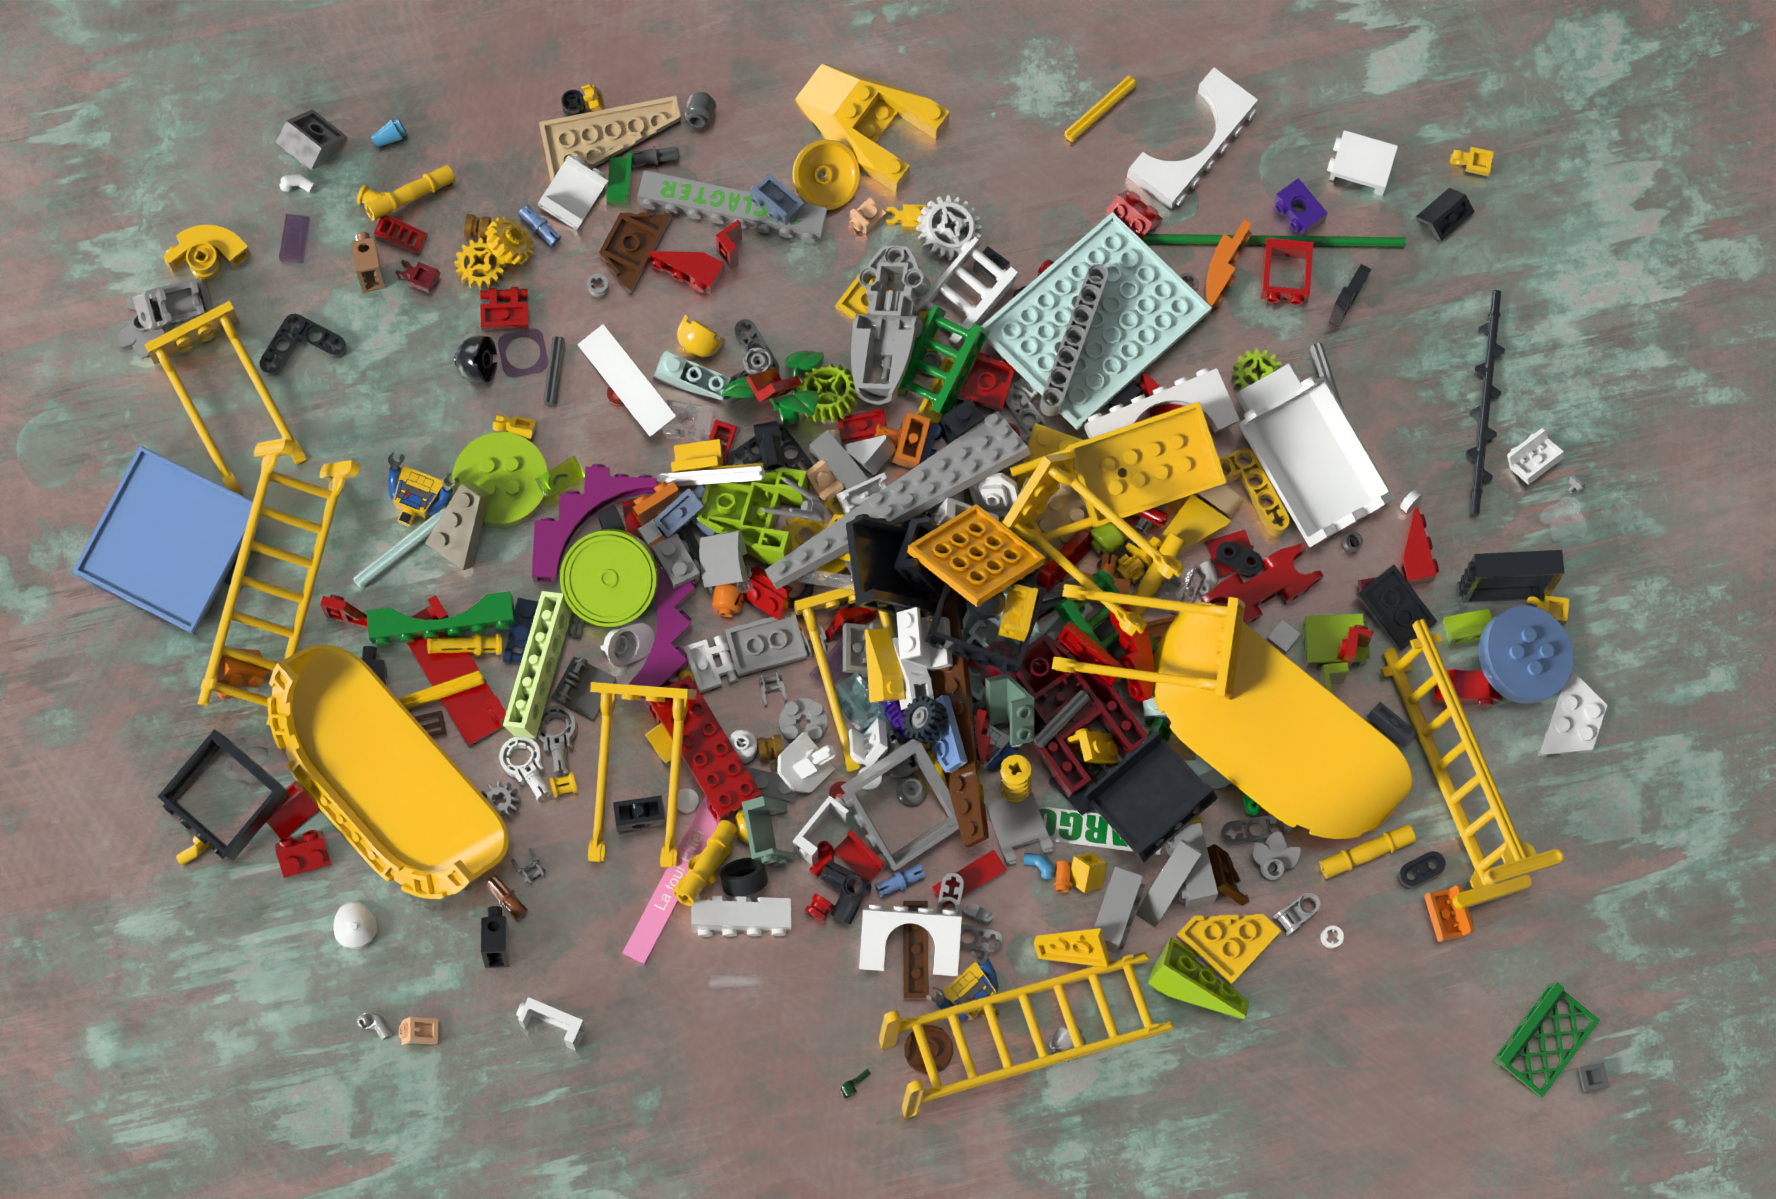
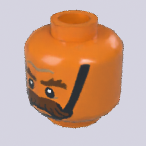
M740 583L715 586L712 606L719 611V615L733 617V614L742 611L745 590L740 587Z

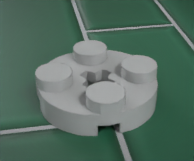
M798 698L786 703L779 717L780 731L789 743H792L801 733L806 732L816 744L827 731L828 721L826 712L819 702H815L812 699ZM801 717H806V720H810V724H806L804 729L801 728L800 724H796L797 720H800Z

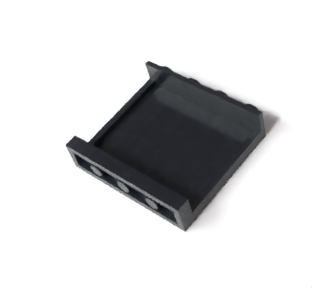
M868 514L855 516L854 520L846 523L856 606L893 614L918 607L920 608V619L926 620L933 617L938 603L929 601L928 594H918L894 568L909 526L903 525L902 522H890L885 518H872Z
M1158 731L1148 735L1137 749L1128 752L1122 762L1117 766L1111 767L1100 781L1091 784L1087 792L1083 794L1089 804L1143 863L1218 799L1214 790L1207 783L1203 782L1162 738Z

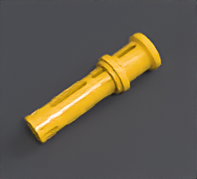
M476 634L469 638H428L427 651L428 654L473 652L477 656H480L481 653L501 655L502 637L501 634H496V636Z

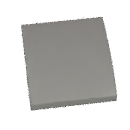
M741 530L700 538L699 555L704 588L742 582L748 579L742 557L747 554Z

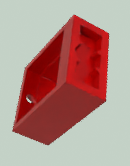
M1266 239L1260 299H1266L1270 303L1289 301L1293 305H1302L1308 302L1314 242ZM1271 256L1305 259L1303 289L1269 286Z

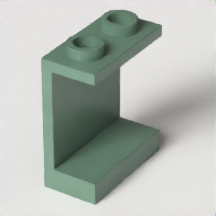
M1009 674L986 678L985 711H987L986 718L990 719L989 725L1008 721L1010 723L1011 746L1033 742L1034 697Z
M761 796L742 802L752 859L762 861V864L772 863L773 866H783L788 864L787 860L796 858L795 853L776 848L772 826V815L788 811L786 801Z

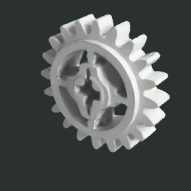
M947 195L943 202L939 196L935 203L929 201L927 207L921 210L923 215H920L917 221L922 224H919L916 230L923 233L919 235L918 240H926L923 248L931 246V255L938 251L939 259L946 254L948 261H950L954 254L957 258L962 253L961 248L967 240L970 239L972 241L974 237L977 239L981 237L976 232L982 226L975 224L980 217L972 216L975 208L966 209L967 201L960 205L959 197H956L951 202L950 196ZM938 214L940 217L938 225L932 228L933 216ZM965 228V238L963 241L959 242V231Z

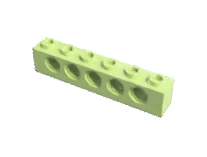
M541 592L503 726L514 736L536 739L572 615V609L568 606L562 593Z

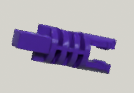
M900 701L877 702L893 729L898 731L905 741L912 740V738L904 733L905 730L902 729V726L905 725L902 723V718H906V715L903 714L904 710H901Z

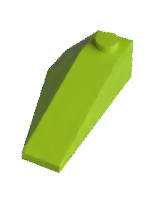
M1170 937L1151 969L1148 984L1156 991L1162 992L1168 997L1244 1019L1247 1015L1249 1001L1228 982H1220L1213 974L1215 970L1209 965L1205 968L1195 959L1198 956L1195 952Z

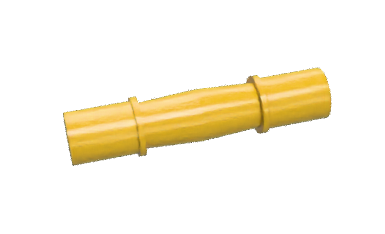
M444 165L428 174H423V177L407 183L391 193L386 192L384 195L366 203L365 210L372 221L391 212H396L397 208L409 204L428 193H435L436 190L455 182L454 173L448 165Z
M1169 532L1159 551L1163 555L1177 558L1186 541ZM1154 561L1145 573L1136 592L1132 593L1133 595L1152 598L1162 584L1165 577L1157 570V564ZM1129 605L1133 613L1141 617L1148 608Z
M721 820L712 836L708 838L707 846L698 857L692 871L687 873L685 881L676 894V898L680 903L692 906L702 889L706 887L707 879L715 869L721 855L726 853L728 845L737 832L736 826L730 821Z
M1406 824L1390 832H1384L1383 836L1366 841L1347 851L1341 850L1340 853L1319 861L1325 878L1329 879L1345 871H1351L1354 866L1376 859L1388 852L1394 853L1395 850L1416 842V836L1410 824Z

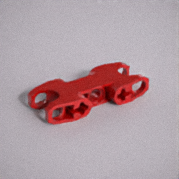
M1303 542L1280 549L1263 560V566L1266 571L1246 582H1243L1239 574L1232 575L1221 581L1213 590L1202 597L1201 602L1211 604L1221 602L1228 605L1229 597L1239 598L1245 603L1243 622L1249 625L1263 616L1258 606L1280 594L1285 602L1289 603L1303 596L1311 587L1322 580L1324 575L1321 570L1302 574L1294 568L1293 561L1306 552L1307 547Z

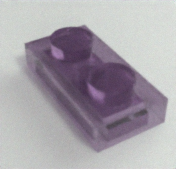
M286 214L279 254L280 261L304 263L310 226L309 216Z
M842 639L826 655L834 684L845 673L843 672ZM817 665L809 674V677L825 689L821 672Z

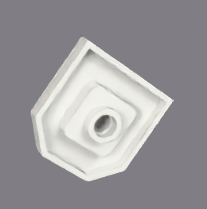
M998 472L969 487L973 504H977L983 510L999 517L1008 514L1019 496L1017 483L1005 474Z
M803 732L778 755L777 773L792 792L810 793L835 770L829 760L836 756L835 747L826 745L819 749L807 733Z

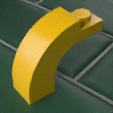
M198 225L185 229L175 235L179 244L170 247L163 258L166 265L173 272L186 261L188 248L196 242L203 241L211 244L217 254L234 269L247 259L251 253L242 239L232 231L216 225Z

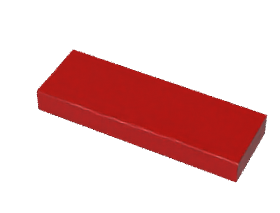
M1071 621L1065 625L1057 637L1063 645L1084 663L1125 668ZM1099 675L1111 686L1119 679V677Z
M995 850L990 851L956 872L964 881L962 898L1007 871ZM952 876L951 880H946V885H949L950 888L949 893L943 892V897H953L957 900L958 894L953 895L954 888L959 887L960 883L956 881V877ZM942 881L932 887L938 900ZM945 901L942 903V906L946 909L954 903L952 901Z

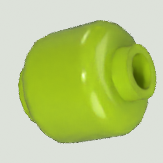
M1110 522L1091 530L1092 541L1090 544L1097 553L1102 551L1105 554H1112L1124 544L1125 534Z

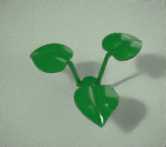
M815 351L795 352L786 358L785 363L787 367L794 368V377L797 376L799 369L810 370L818 366L824 359V353ZM748 376L738 378L729 383L723 390L722 397L749 398L755 396L746 379ZM797 388L792 390V394L780 398L779 403L775 399H770L774 406V411H779L781 423L790 425L800 420L799 413L813 416L820 397L815 391L802 390L797 392Z

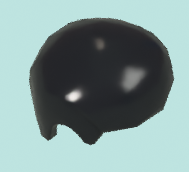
M1003 591L977 607L966 599V607L970 615L983 621L1000 615L1005 608L1006 598Z

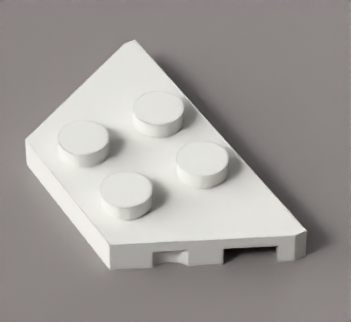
M1573 670L1567 684L1560 690L1539 753L1541 757L1552 754L1564 755L1571 754L1572 752H1591L1594 748L1608 705Z

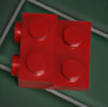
M980 352L957 399L966 401L971 398L974 404L1002 412L1016 370L1005 359L995 360L990 358L988 354Z

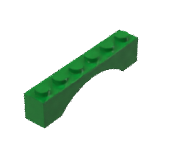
M510 591L486 594L467 611L440 620L412 618L397 612L391 607L366 610L369 639L376 646H387L392 641L410 643L414 642L415 638L422 637L425 640L428 638H439L438 635L444 634L455 637L467 631L484 633L489 628L507 630L511 628V625H516L514 599Z

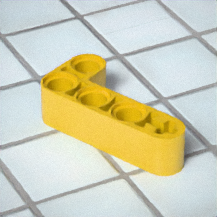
M1243 448L1219 459L1221 467L1229 472L1225 476L1227 482L1225 485L1239 479L1267 532L1274 537L1285 534L1289 525V516L1255 453L1248 448ZM1240 458H1246L1249 460L1250 464L1247 466H1243L1239 463L1238 460ZM1256 478L1261 482V485L1253 486L1249 480ZM1269 499L1272 502V506H1263L1261 500ZM1274 519L1277 523L1282 522L1281 527L1278 524H1273Z

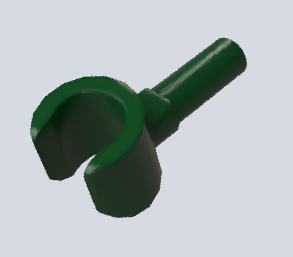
M868 1069L842 1085L841 1091L844 1098L851 1097L857 1093L855 1085L871 1074Z

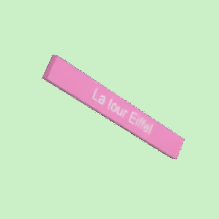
M706 796L677 849L676 867H667L622 952L623 955L643 965L646 964L678 903L677 898L672 893L674 887L688 872L687 865L690 859L702 853L707 846L708 838L712 836L718 826L707 808Z

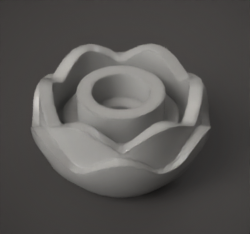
M751 348L743 357V365L745 370L752 375L770 370L773 365V359L768 350Z
M910 775L900 780L896 791L900 801L904 804L918 805L927 795V786L922 778Z

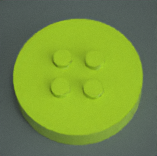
M494 432L478 437L462 450L453 468L452 483L457 477L460 480L459 484L453 487L454 493H456L461 483L472 481L490 494L484 524H482L489 528L506 529L527 522L542 508L548 495L549 473L544 457L533 443L517 434Z
M619 529L597 530L579 539L567 552L560 570L561 590L568 606L577 616L597 626L615 627L633 621L649 607L658 587V568L650 549L635 535Z

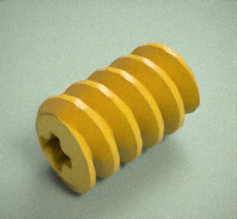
M1011 755L1001 763V792L1006 800L1021 802L1028 798L1031 793V765L1025 757Z

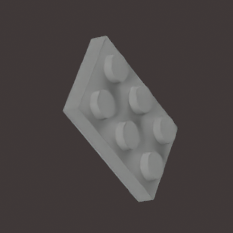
M795 611L787 612L785 618L781 620L769 617L725 629L737 677L807 658Z

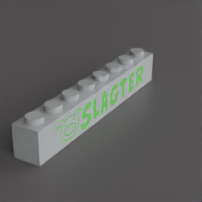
M645 170L643 171L637 195L638 204L646 209L654 210L659 208L671 214L683 213L693 219L707 218L717 224H723L724 222L732 224L739 220L742 229L750 227L755 228L761 233H779L780 236L785 238H792L794 236L802 238L803 241L809 243L821 242L827 219V208L804 203V207L785 226L780 221L775 222L769 216V211L763 206L761 208L756 206L751 200L750 192Z

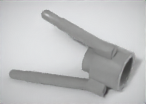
M784 478L783 481L807 497L809 501H804L800 509L790 508L789 511L773 508L762 509L765 513L798 517L815 522H820L825 514V505L819 503V497L810 494L788 478Z

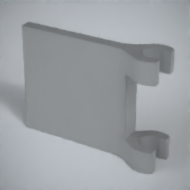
M1032 789L1028 798L1021 802H1010L1003 798L986 804L1007 867L1016 864V856L1013 849L1036 841H1040L1044 854L1053 852V844L1046 830Z

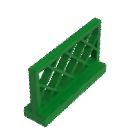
M1558 982L1550 983L1492 1060L1499 1067H1504L1540 1098L1546 1094L1600 1021V1019L1565 992V988ZM1561 998H1564L1569 1003L1570 1013L1558 1014L1557 1003ZM1575 1015H1584L1591 1021L1586 1029L1577 1030ZM1571 1016L1573 1031L1561 1032L1559 1017ZM1554 1018L1555 1033L1544 1034L1543 1022L1545 1019ZM1573 1033L1574 1045L1570 1049H1563L1561 1035ZM1556 1035L1558 1050L1546 1051L1544 1036ZM1540 1037L1541 1052L1529 1053L1528 1042L1530 1039ZM1559 1053L1560 1064L1557 1068L1549 1069L1547 1054ZM1542 1054L1544 1069L1532 1070L1530 1056ZM1525 1056L1527 1071L1519 1072L1511 1066L1517 1057ZM1544 1072L1546 1083L1541 1089L1533 1083L1532 1073Z

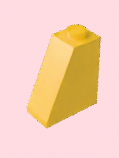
M1192 494L1159 539L1163 544L1170 532L1186 541L1177 556L1179 558L1206 541L1227 531L1231 520Z

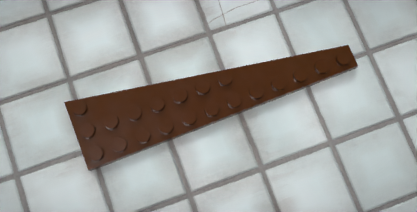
M933 574V577L941 584L939 593L928 594L929 601L938 603L945 582ZM951 588L941 618L949 619L951 637L962 641L961 630L964 628L963 620L959 616L960 597H957L956 590ZM933 617L928 618L925 621H931ZM952 653L953 666L934 671L927 669L931 678L934 700L941 695H946L950 698L968 761L952 773L944 771L963 844L965 847L970 848L988 839L989 832L983 786L979 780L981 767L980 761H977L976 748H978L977 738H974L973 731L975 718L968 662L966 657H958Z

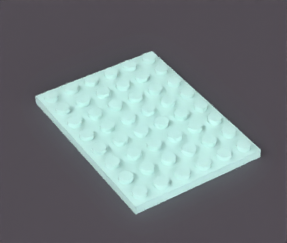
M1113 212L981 326L989 331L986 341L1042 395L1089 267L1093 264H1101L1107 268V283L1059 412L1076 430L1088 421L1087 418L1095 415L1210 313L1212 309L1207 302ZM1092 276V279L1095 281L1102 280L1099 276ZM1091 296L1084 297L1087 301H1094ZM1077 317V320L1080 322L1087 321L1084 317ZM1076 337L1069 338L1072 342H1079V339ZM1069 358L1061 359L1065 363L1072 362ZM1060 378L1054 379L1057 384L1065 383ZM1047 399L1051 405L1057 404L1055 400Z

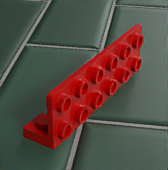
M436 595L427 599L429 607L411 616L412 618L423 620L449 618ZM448 634L438 635L439 638H460L459 636L450 637ZM424 637L415 638L414 642L407 643L432 686L480 671L469 652L428 654L427 640ZM485 678L484 683L479 686L440 699L468 746L504 727L506 711L497 696L493 694Z
M688 675L666 688L697 690L696 699H688L687 713L683 726L681 756L707 797V808L718 825L721 820H728L729 813L741 808L742 802L761 797V792L691 676ZM665 697V702L647 701V708L657 725L663 724L673 741V698Z

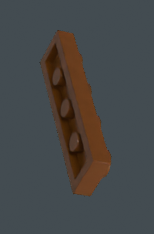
M903 901V906L908 907V911L918 912V908H928V901ZM903 924L904 1000H927L926 996L929 995L928 931L918 924Z

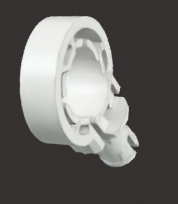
M519 736L505 742L499 755L504 771L509 776L516 778L519 784L524 785L525 782L520 775L522 773L538 801L544 800L540 790L548 798L551 795V791L535 767L536 764L542 774L545 772V768L542 765V753L537 743L531 738ZM520 748H528L531 752V757L526 764L520 766L511 764L509 758H511L513 752ZM506 754H507V757H508V758H506V759H507V762H508V764H509L508 766H506V764H505Z

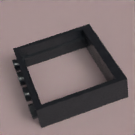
M1562 550L1474 554L1472 560L1468 562V567L1465 568L1464 574L1461 575V580L1457 582V591H1459V596L1462 595V603L1527 600L1528 597L1544 599L1545 595L1550 596L1565 573Z
M1018 580L1003 590V593L1008 594L1009 589H1013L1014 585L1038 589L1029 632L1025 641H1020L1014 659L936 632L952 588L947 583L944 584L925 642L936 649L944 648L950 650L958 657L975 659L980 665L997 667L1005 674L1014 673L1017 675L1047 589Z
M214 729L158 795V798L164 802L162 807L171 815L176 813L181 817L178 821L189 830L193 828L197 831L195 836L204 844L211 843L214 846L212 851L222 859L228 857L234 861L291 792L226 736ZM220 748L226 751L272 791L228 845L177 802L178 798Z

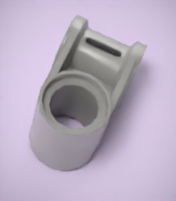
M1305 893L1293 903L1282 908L1273 918L1280 921L1287 930V936H1290L1318 913L1321 905L1320 899L1313 893ZM1311 900L1315 904V909L1312 911L1305 910L1302 902Z

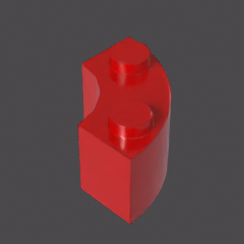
M1447 670L1461 705L1479 704V707L1486 708L1494 706V702L1503 701V696L1491 686L1482 670ZM1437 684L1435 686V701L1445 703Z

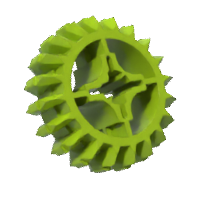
M821 363L819 369L813 368L812 373L805 372V379H800L802 384L797 387V392L816 390L819 394L820 399L815 408L814 415L805 414L807 418L812 417L815 423L821 419L824 424H826L827 420H831L835 424L838 417L844 421V414L851 415L852 408H857V401L860 399L856 393L853 374H851L848 368L843 369L841 364L835 368L832 363H830L829 367H825ZM845 387L846 391L844 395L841 397V390Z

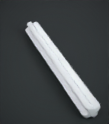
M762 466L660 473L658 474L657 483L659 485L666 480L668 484L674 482L676 486L759 481L764 479L765 471Z

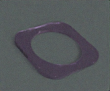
M531 328L507 333L499 338L500 358L503 371L507 376L518 377L542 372L547 368L548 356L544 338L538 329ZM519 337L531 338L540 347L538 361L532 367L526 369L512 366L506 358L508 345Z

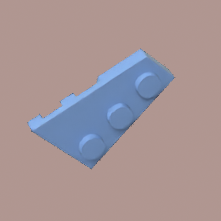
M941 695L935 700L946 707L947 711L945 713L948 714V718L944 720L948 723L947 726L943 725L942 727L945 730L944 733L939 732L940 738L938 740L934 739L931 745L933 746L932 752L943 770L952 773L968 761L949 696Z

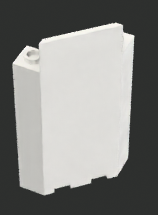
M1289 363L1235 394L1245 411L1243 415L1245 419L1239 422L1238 426L1309 548L1395 500L1393 493L1324 376L1317 379L1311 376L1302 381L1293 363Z

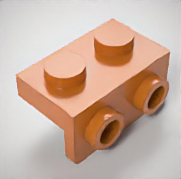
M665 480L654 487L655 493L647 496L645 493L634 500L636 505L630 509L641 526L657 517L679 497L677 493L679 489L674 482L668 484Z
M1461 885L1447 890L1429 892L1424 895L1438 942L1462 938L1475 931L1469 909H1457L1453 905V898L1463 892Z

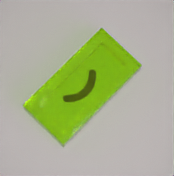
M574 455L540 475L535 481L546 500L583 479L585 473Z

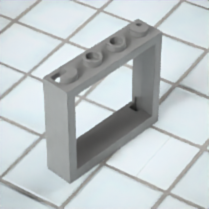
M910 740L841 786L845 793L842 795L843 800L849 808L853 806L857 813L854 815L855 820L861 828L865 827L868 832L865 835L868 842L873 848L877 847L880 852L877 856L885 863V867L888 865L894 871L959 829L949 790L924 747L917 740ZM913 755L946 811L948 818L891 855L855 792Z

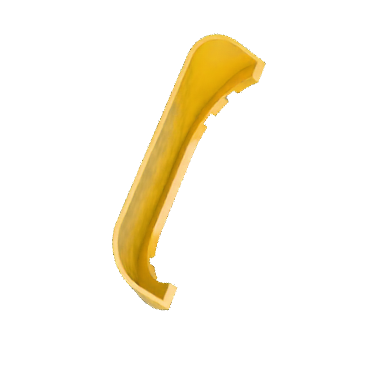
M1197 602V603H1196V604H1204V605H1215V604L1206 603V602ZM1180 611L1156 645L1157 650L1153 653L1154 672L1217 680L1219 666H1215L1217 651L1221 652L1222 642H1219L1220 628L1225 626L1226 618ZM1242 622L1231 700L1221 699L1215 696V691L1153 682L1152 693L1160 713L1165 712L1172 722L1170 728L1176 736L1267 812L1293 828L1299 825L1310 829L1309 834L1323 838L1349 839L1359 837L1364 832L1375 831L1384 825L1410 794L1412 773L1400 749L1244 622Z
M318 644L304 648L277 663L269 682L273 687L272 696L267 699L269 722L278 750L284 749L290 761L286 766L296 782L306 791L314 803L361 857L383 879L388 882L395 880L402 885V891L411 895L427 899H441L447 895L460 892L504 858L508 849L509 839L507 828L500 814L361 658L338 646Z

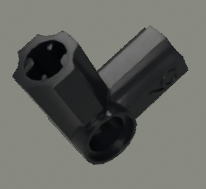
M829 861L821 872V880L842 890L831 915L840 921L852 924L863 899L871 892V882L866 877L859 876L841 865ZM856 881H859L860 889L855 892L854 884Z

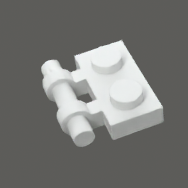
M723 635L713 638L716 646L709 648L706 639L684 646L688 663L700 693L722 686L720 676L727 675L729 683L738 680L735 665L732 663L729 655L730 648L728 643H725ZM719 655L723 666L716 668L713 656Z

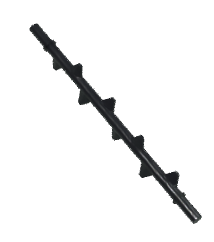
M1492 290L1490 312H1488L1489 322L1479 327V332L1487 336L1485 363L1475 366V372L1483 377L1481 406L1470 411V415L1479 420L1477 446L1466 451V455L1475 461L1473 487L1470 491L1472 493L1471 516H1479L1481 494L1483 493L1482 484L1493 479V475L1484 469L1486 443L1497 437V432L1488 427L1491 399L1501 396V391L1492 385L1494 362L1496 357L1505 353V348L1496 343L1498 322L1501 313H1499L1500 290Z

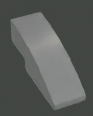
M828 430L809 445V451L818 461L822 460L827 463L826 465L835 479L843 484L844 491L868 480L859 466Z

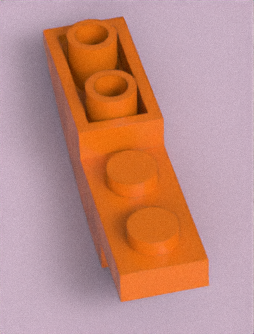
M1245 219L1233 238L1225 234L1222 236L1211 259L1206 276L1204 301L1211 307L1217 308L1224 298L1221 295L1224 287L1229 289L1236 278L1233 275L1236 268L1230 265L1229 262L1234 264L1240 254L1237 250L1241 243L1246 244L1252 235V232L1249 231L1252 223Z

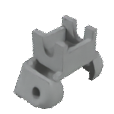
M192 279L150 289L132 296L139 322L147 330L152 331L162 329L163 325L196 318L213 309L206 279ZM198 288L200 289V294H199L200 303H199V300H198V293H199ZM154 298H157L162 321L155 322L150 304Z

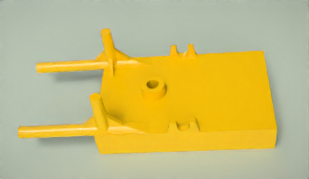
M1200 402L1068 445L1064 450L1049 454L1070 452L1076 457L1072 467L1078 474V480L1121 518L1227 483ZM1043 457L1010 467L1012 477L1035 470ZM1119 469H1124L1126 471V476L1124 478H1121L1118 475ZM1083 497L1089 514L1088 518L1044 532L1042 537L1050 541L1092 526L1095 528L1111 521Z

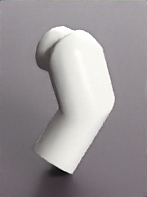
M291 174L283 176L279 186L285 192L291 191L293 186H299L305 191L312 193L316 183L301 174Z
M1211 560L1200 564L1204 576L1198 586V590L1204 596L1213 590L1218 583Z

